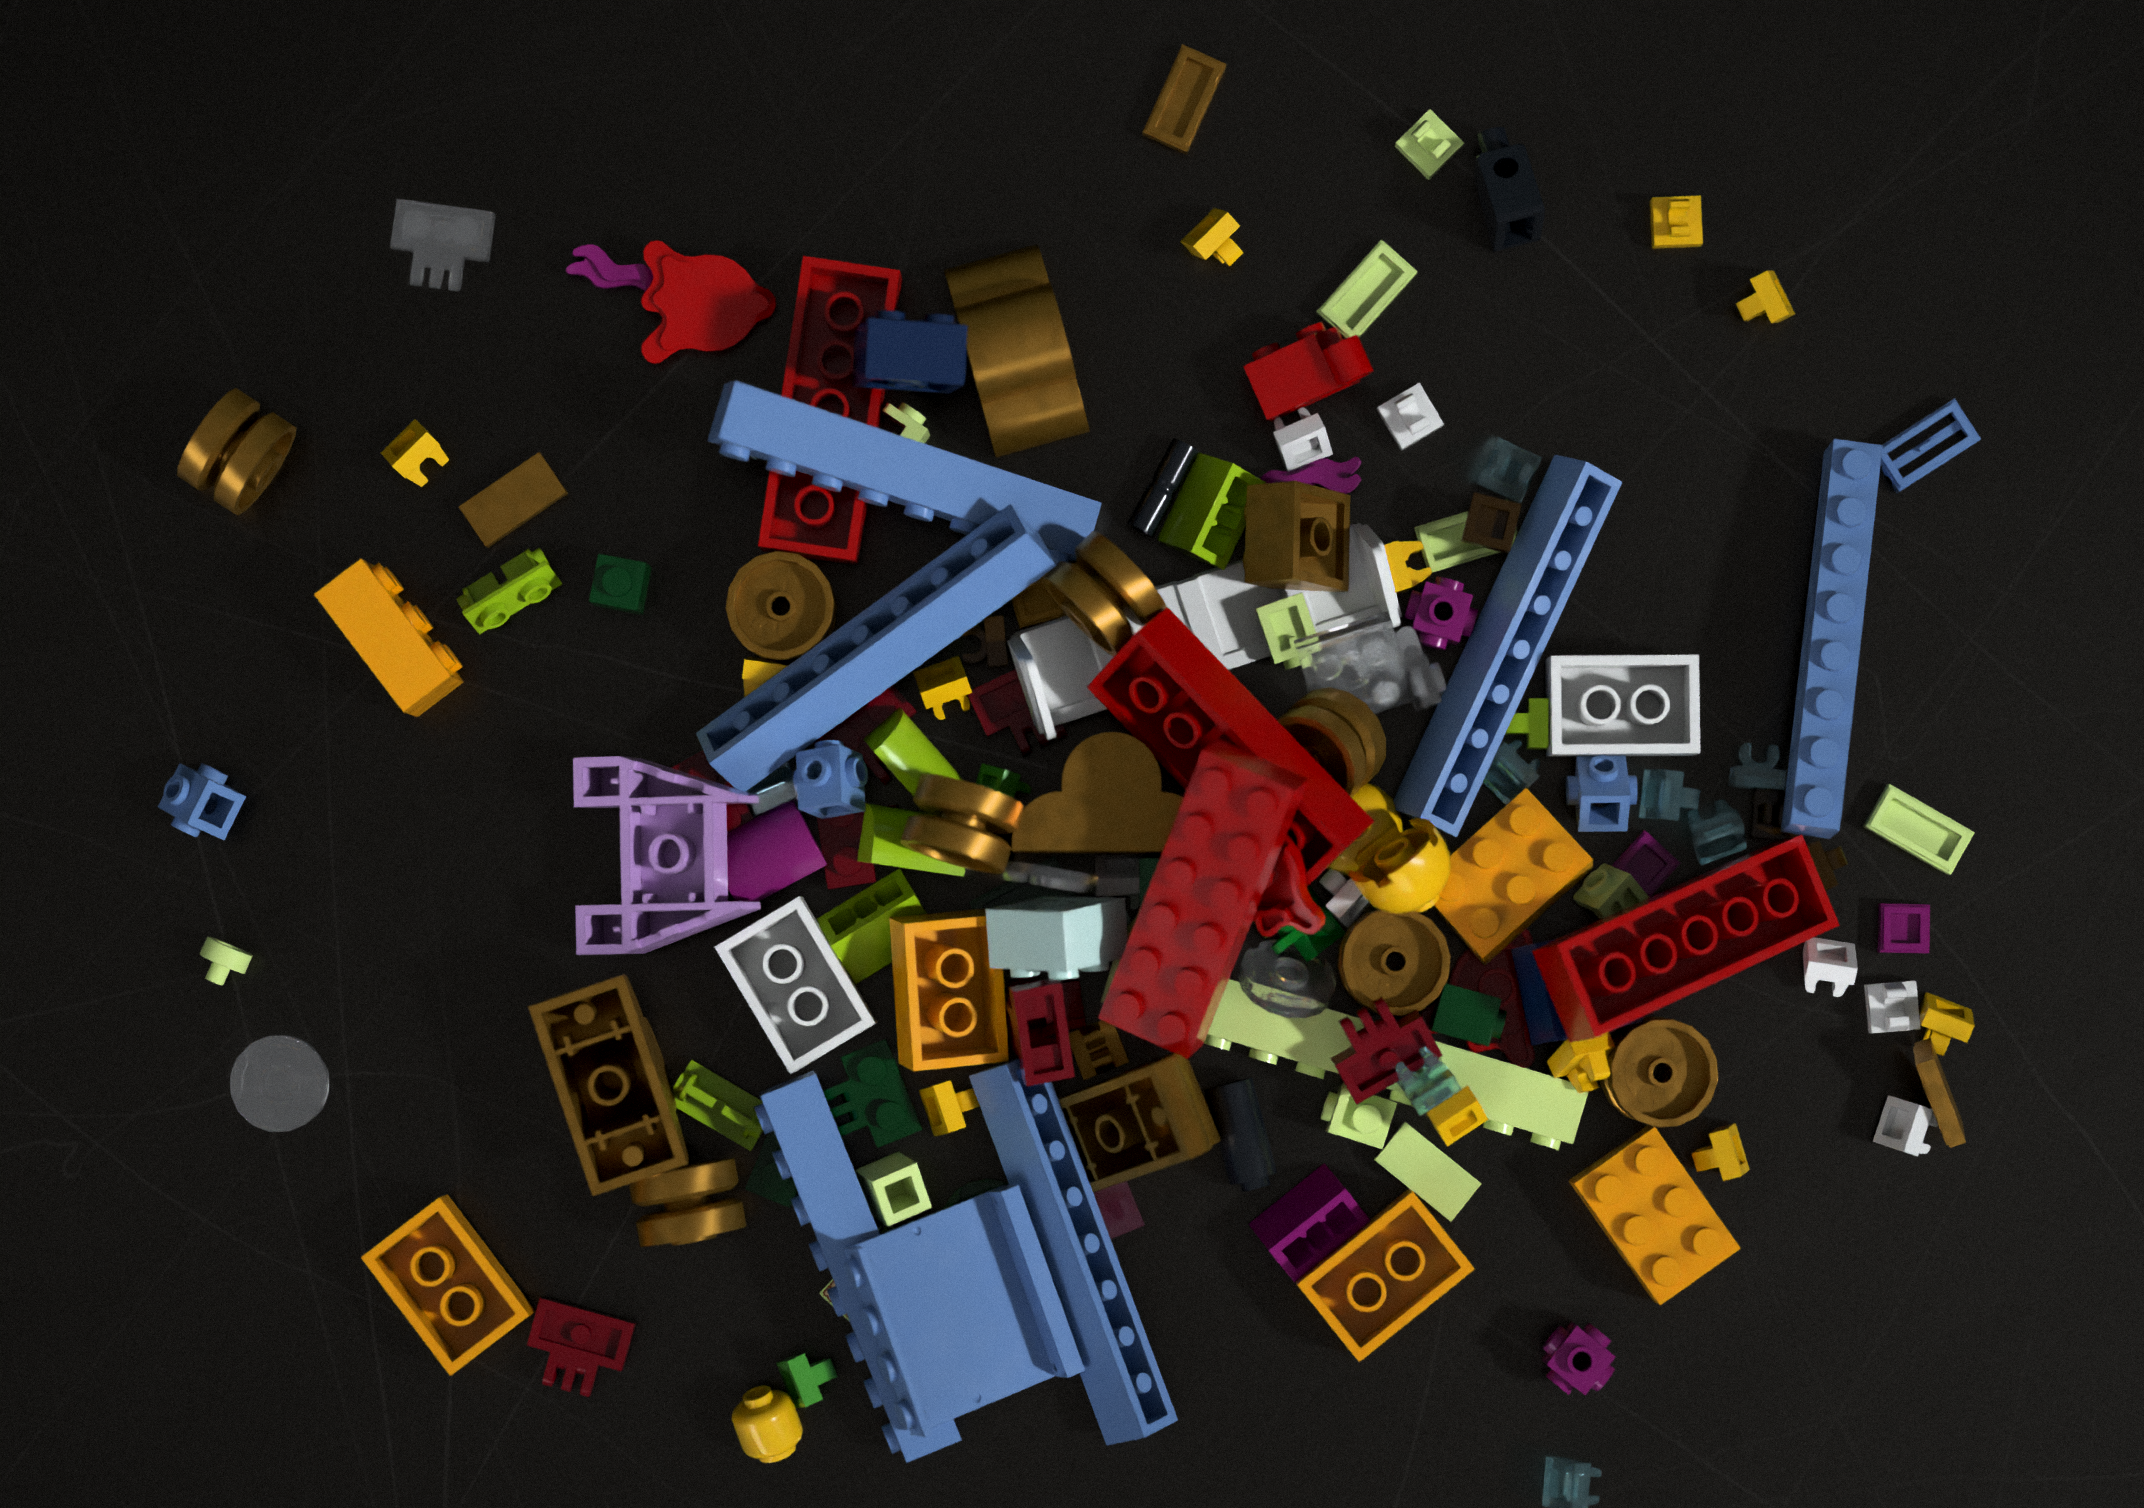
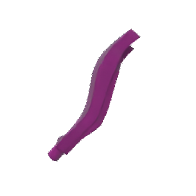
M590 244L574 249L572 255L574 257H582L584 261L572 263L565 269L568 275L584 276L595 287L602 289L636 286L645 292L653 278L652 271L646 265H617L601 248Z
M1353 457L1343 463L1323 458L1295 471L1271 470L1259 479L1266 483L1298 481L1348 494L1361 481V477L1358 474H1352L1358 470L1362 462L1358 457Z

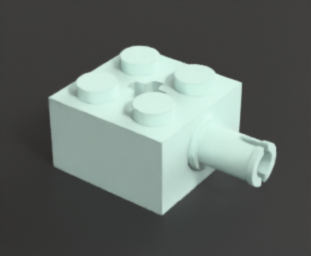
M1047 895L986 909L990 968L1010 969L1011 977H1032L1040 975V971H1048L1049 979L1076 978L1079 976L1078 969L1083 972L1110 969V961L1121 959L1128 942L1127 927L1131 920L1126 912L1125 898Z

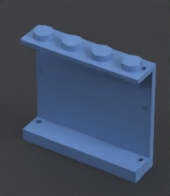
M1019 1185L999 1186L844 1248L848 1261L844 1264L847 1279L854 1290L859 1289L865 1308L861 1309L863 1324L871 1337L876 1336L882 1353L877 1357L880 1371L887 1383H893L899 1400L894 1403L897 1418L905 1430H910L911 1435L930 1436L932 1435L930 1428L1052 1377L1069 1378L1085 1371Z

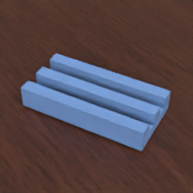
M1954 398L1884 443L1881 456V470L1886 477H1889L1893 483L1892 487L1898 493L1975 444L1981 438ZM1949 413L1956 420L1894 461L1888 456L1887 453ZM1962 429L1966 438L1907 476H1901L1898 469Z

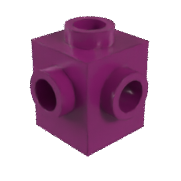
M1437 576L1435 583L1426 581L1422 585L1420 592L1411 591L1404 618L1412 620L1409 633L1419 635L1417 643L1445 651L1447 644L1456 646L1460 642L1461 635L1471 636L1478 609L1470 607L1473 595L1463 592L1465 584ZM1438 603L1448 604L1452 610L1450 619L1446 621L1437 619L1434 615L1435 605Z
M1572 1321L1566 1328L1560 1325L1549 1336L1542 1347L1546 1353L1541 1360L1551 1368L1546 1377L1568 1395L1574 1388L1584 1395L1591 1388L1598 1392L1615 1371V1368L1610 1364L1616 1356L1606 1349L1611 1340L1589 1322L1583 1330ZM1578 1352H1586L1590 1357V1361L1582 1370L1575 1369L1572 1364V1359Z

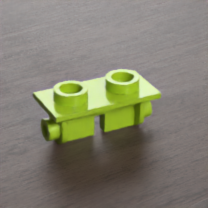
M540 547L533 552L528 548L520 555L500 566L507 578L506 582L500 585L495 575L490 572L463 588L464 594L456 599L463 610V615L480 635L488 629H494L503 625L511 615L527 605L544 600L553 589L562 585V582L549 566L550 563Z
M691 1060L672 1089L676 1108L752 1151L763 1132L754 1109L755 1106L763 1104L762 1100Z

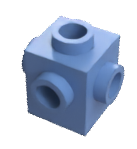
M838 740L819 741L814 744V749L796 752L797 769L793 775V782L798 794L799 810L821 819L866 811L864 785H866L868 780V772L863 760V754L845 747L844 743Z
M1626 755L1576 756L1575 776L1566 777L1567 805H1575L1578 832L1627 831L1630 805L1637 804L1636 775H1628Z
M179 763L174 775L165 785L163 797L158 807L174 816L171 823L173 827L189 835L198 837L200 831H204L225 840L246 796L225 785L228 775L206 764L201 763L198 771Z

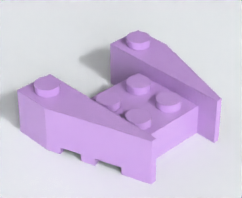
M623 756L573 758L574 807L620 808L621 904L575 906L576 955L645 954L761 909V902H728L726 804L759 803V796L642 758Z

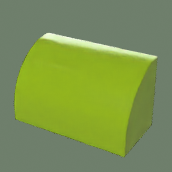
M1198 452L1157 540L1194 559L1225 570L1246 526L1244 507L1247 498V485L1266 484V482L1234 463Z
M900 707L863 739L913 797L921 774H934L964 781Z
M869 803L865 804L866 811H864L857 861L964 877L965 868L922 855L900 843L908 817L916 814L929 815V813Z
M899 868L816 920L831 948L855 984L892 963L889 918L928 913Z

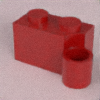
M1319 322L1296 333L1298 341L1282 349L1279 343L1276 342L1253 352L1251 355L1254 361L1243 367L1266 419L1274 421L1279 417L1287 416L1299 408L1311 405L1361 382V378L1371 374L1374 370L1359 336L1354 335L1343 340L1337 327L1334 326L1326 330L1323 322Z

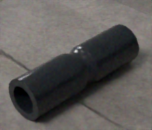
M1172 439L1153 474L1152 483L1146 487L1127 522L1129 526L1147 536H1154L1173 500L1174 492L1180 488L1199 452L1198 450L1181 440Z

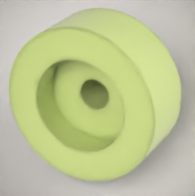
M207 936L200 952L202 957L212 961L205 979L221 986L224 985L230 969L245 974L253 955L238 947Z

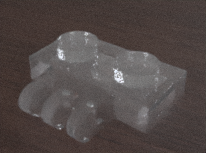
M397 199L390 247L393 250L414 252L410 284L421 286L424 279V268L427 267L431 268L429 286L440 289L444 270H449V290L460 291L465 259L489 262L495 214L491 211Z
M1404 626L1395 634L1394 643L1402 663L1401 670L1415 711L1418 713L1441 703L1440 694L1446 691V685L1438 663L1429 665L1427 656L1423 654L1416 631L1410 626Z

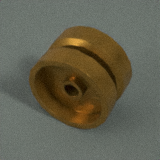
M237 388L226 393L203 419L183 452L178 465L177 476L199 491L206 490L214 485V501L232 513L240 515L259 498L280 469L295 439L296 427L273 412L259 418L260 403Z
M1092 531L1075 547V557L1080 568L1071 563L1060 561L1055 568L1043 577V583L1070 620L1095 644L1114 657L1134 635V629L1130 621L1144 626L1167 608L1159 592L1143 572L1102 534Z
M780 551L756 556L740 568L728 588L726 602L730 627L741 643L749 651L765 660L783 663L794 662L830 636L835 628L838 608L833 587L816 564L799 554ZM780 597L786 598L790 603V610L782 616L774 614L772 611V606L779 604Z
M1331 687L1312 690L1277 719L1351 797L1379 773L1386 758V737L1379 719L1365 702L1348 691Z
M921 774L913 801L920 809L931 815L916 814L909 816L900 843L922 855L955 866L979 872L1003 874L1011 847L1001 837L992 833L1009 834L1016 831L1024 805L1005 794L975 783L946 776Z
M1379 909L1364 914L1348 927L1338 946L1336 966L1343 988L1355 1003L1377 1013L1373 1001L1382 997L1392 1015L1403 1016L1416 1009L1417 1011L1424 1009L1439 996L1449 977L1451 956L1445 936L1431 919L1415 911L1388 913ZM1392 952L1395 955L1402 956L1404 959L1403 966L1396 967L1397 971H1391L1386 965V958Z
M1643 1017L1644 1022L1619 1027L1611 1036L1616 1048L1606 1057L1610 1076L1600 1080V1085L1608 1102L1623 1116L1655 1127L1680 1126L1698 1117L1711 1102L1718 1083L1717 1059L1708 1040L1692 1026L1663 1017ZM1656 1065L1662 1066L1665 1069L1662 1078L1656 1076L1654 1078L1653 1070Z
M728 1158L682 1166L630 1183L629 1189L632 1203L638 1206L664 1203L665 1208L663 1211L643 1215L636 1222L640 1247L672 1243V1246L715 1238L717 1237L716 1234L746 1227L742 1201L735 1198L711 1201L710 1194L730 1190L739 1182L735 1159Z

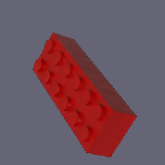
M803 256L781 396L876 428L880 427L885 389L852 387L855 328L868 319L869 316H875V311H898L902 285L900 270ZM797 470L794 477L769 471L758 547L761 551L795 553L804 558L858 566L868 504L858 499L860 491L842 486L840 492L827 490L812 484L814 476Z
M1168 607L1139 629L1087 686L1136 739L1148 747L1156 760L1186 791L1202 750L1217 739L1308 778L1309 780L1287 833L1296 844L1299 852H1301L1306 868L1307 887L1374 822L1356 801Z
M1220 739L1215 740L1202 750L1098 1016L1099 1019L1186 1059L1191 1057L1204 1044L1309 780L1308 778Z
M1801 834L1767 844L1532 950V953L1568 1040L1571 1043L1599 1037L1840 926Z

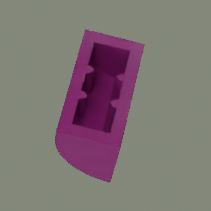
M793 799L727 833L728 890L735 902H759L827 865L815 837Z
M1324 1163L1248 1225L1293 1282H1295L1371 1220Z

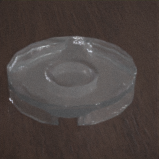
M1008 860L1005 872L1000 874L1004 880L1026 882L1044 887L1090 894L1097 892L1100 877L1097 874Z
M1277 939L1260 942L1258 948L1251 949L1250 947L1244 953L1238 973L1241 989L1253 1003L1264 1010L1287 1018H1308L1321 1014L1331 1004L1337 978L1333 967L1326 959L1324 965L1315 957L1306 962L1294 944H1291L1284 951L1276 955L1271 947Z
M271 1035L251 1043L237 1057L230 1074V1094L237 1111L251 1125L268 1132H289L308 1124L322 1110L329 1094V1072L321 1056L308 1042L291 1035Z

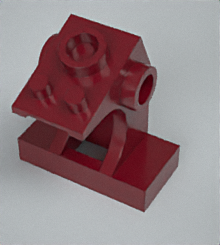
M1033 976L1018 977L1008 982L1009 985L1004 990L1007 1039L1019 1057L1022 1081L1026 1087L1075 1077L1068 1030L1086 1027L1080 980L1047 979L1038 981L1037 977ZM1053 1033L1056 1035V1039L1046 1038Z

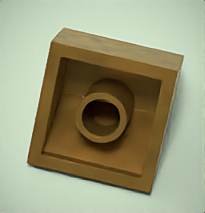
M1298 481L1247 485V498L1244 507L1246 541L1243 555L1245 583L1271 589L1348 592L1350 495Z

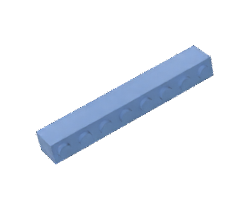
M738 381L724 384L707 440L708 442L721 445L719 453L740 461H748L749 455L766 460V469L794 477L797 470L814 476L812 484L818 487L840 492L842 486L860 491L858 499L873 505L886 507L888 501L906 506L904 514L915 519L932 522L934 516L951 521L949 529L964 535H968L1009 504H1012L1042 537L1056 565L1060 561L1068 563L1069 560H1076L1075 547L1094 531L1102 504L1101 502Z
M1833 439L1824 451L1781 825L1782 833L1830 839L1840 831L1883 445Z
M1554 455L1393 801L1398 812L1411 819H1429L1438 831L1454 837L1458 836L1622 481L1587 461Z
M1009 504L696 732L709 764L735 789L746 792L793 758L796 752L806 749L810 744L842 723L875 697L881 695L890 686L915 668L921 666L930 657L958 639L970 628L1055 568L1057 565L1042 537L1012 504Z
M1019 1057L1010 1059L1007 1062H1001L970 1075L971 1084L1009 1185H1019L1082 1360L1085 1371L1081 1372L1080 1376L1106 1445L1145 1438L1178 1421L1052 1082L1026 1087L1022 1081Z
M810 1071L758 1092L763 1104L755 1106L754 1109L764 1134L774 1131L781 1149L772 1154L782 1179L785 1180L792 1177L799 1195L790 1199L801 1226L811 1223L817 1241L810 1243L809 1247L819 1272L829 1268L835 1287L827 1289L837 1317L847 1314L854 1332L845 1335L854 1360L857 1363L865 1359L872 1377L863 1382L874 1408L883 1405L890 1423L881 1427L892 1454L902 1451L906 1463L961 1441L953 1419L930 1428L932 1435L921 1437L911 1435L910 1430H905L897 1418L894 1403L899 1400L893 1383H887L880 1371L877 1357L882 1353L876 1336L871 1337L863 1324L861 1309L865 1308L859 1289L854 1290L844 1270V1264L848 1261L844 1248L877 1236L879 1231L816 1073Z

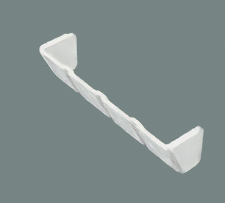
M1350 524L1348 592L1271 589L1245 583L1243 559L1228 563L1225 570L1215 567L1194 574L1190 578L1178 582L1172 581L1155 587L1166 606L1228 670L1270 656L1254 608L1298 593H1303L1318 640L1383 619L1391 628L1401 625L1400 617H1402L1397 594L1395 593L1384 544L1367 524ZM1068 616L1015 632L1014 635L1010 636L1011 639L1007 640L1033 723L1039 734H1044L1047 740L1057 738L1054 726L1107 709L1087 686L1112 660L1113 656L1095 644ZM1130 621L1134 634L1143 627Z

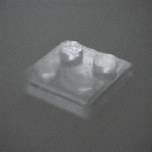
M1387 611L1293 640L1308 693L1315 689L1327 687L1348 691L1365 702L1374 714L1412 702L1392 620Z

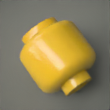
M758 1386L745 1392L742 1396L743 1400L734 1408L732 1414V1422L745 1454L759 1459L763 1463L777 1462L790 1456L795 1451L796 1444L800 1441L803 1433L799 1416L790 1395L781 1390H771L769 1386Z

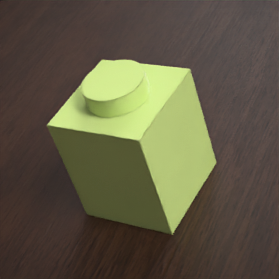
M899 1151L854 1170L872 1216L887 1227L932 1208L917 1163Z

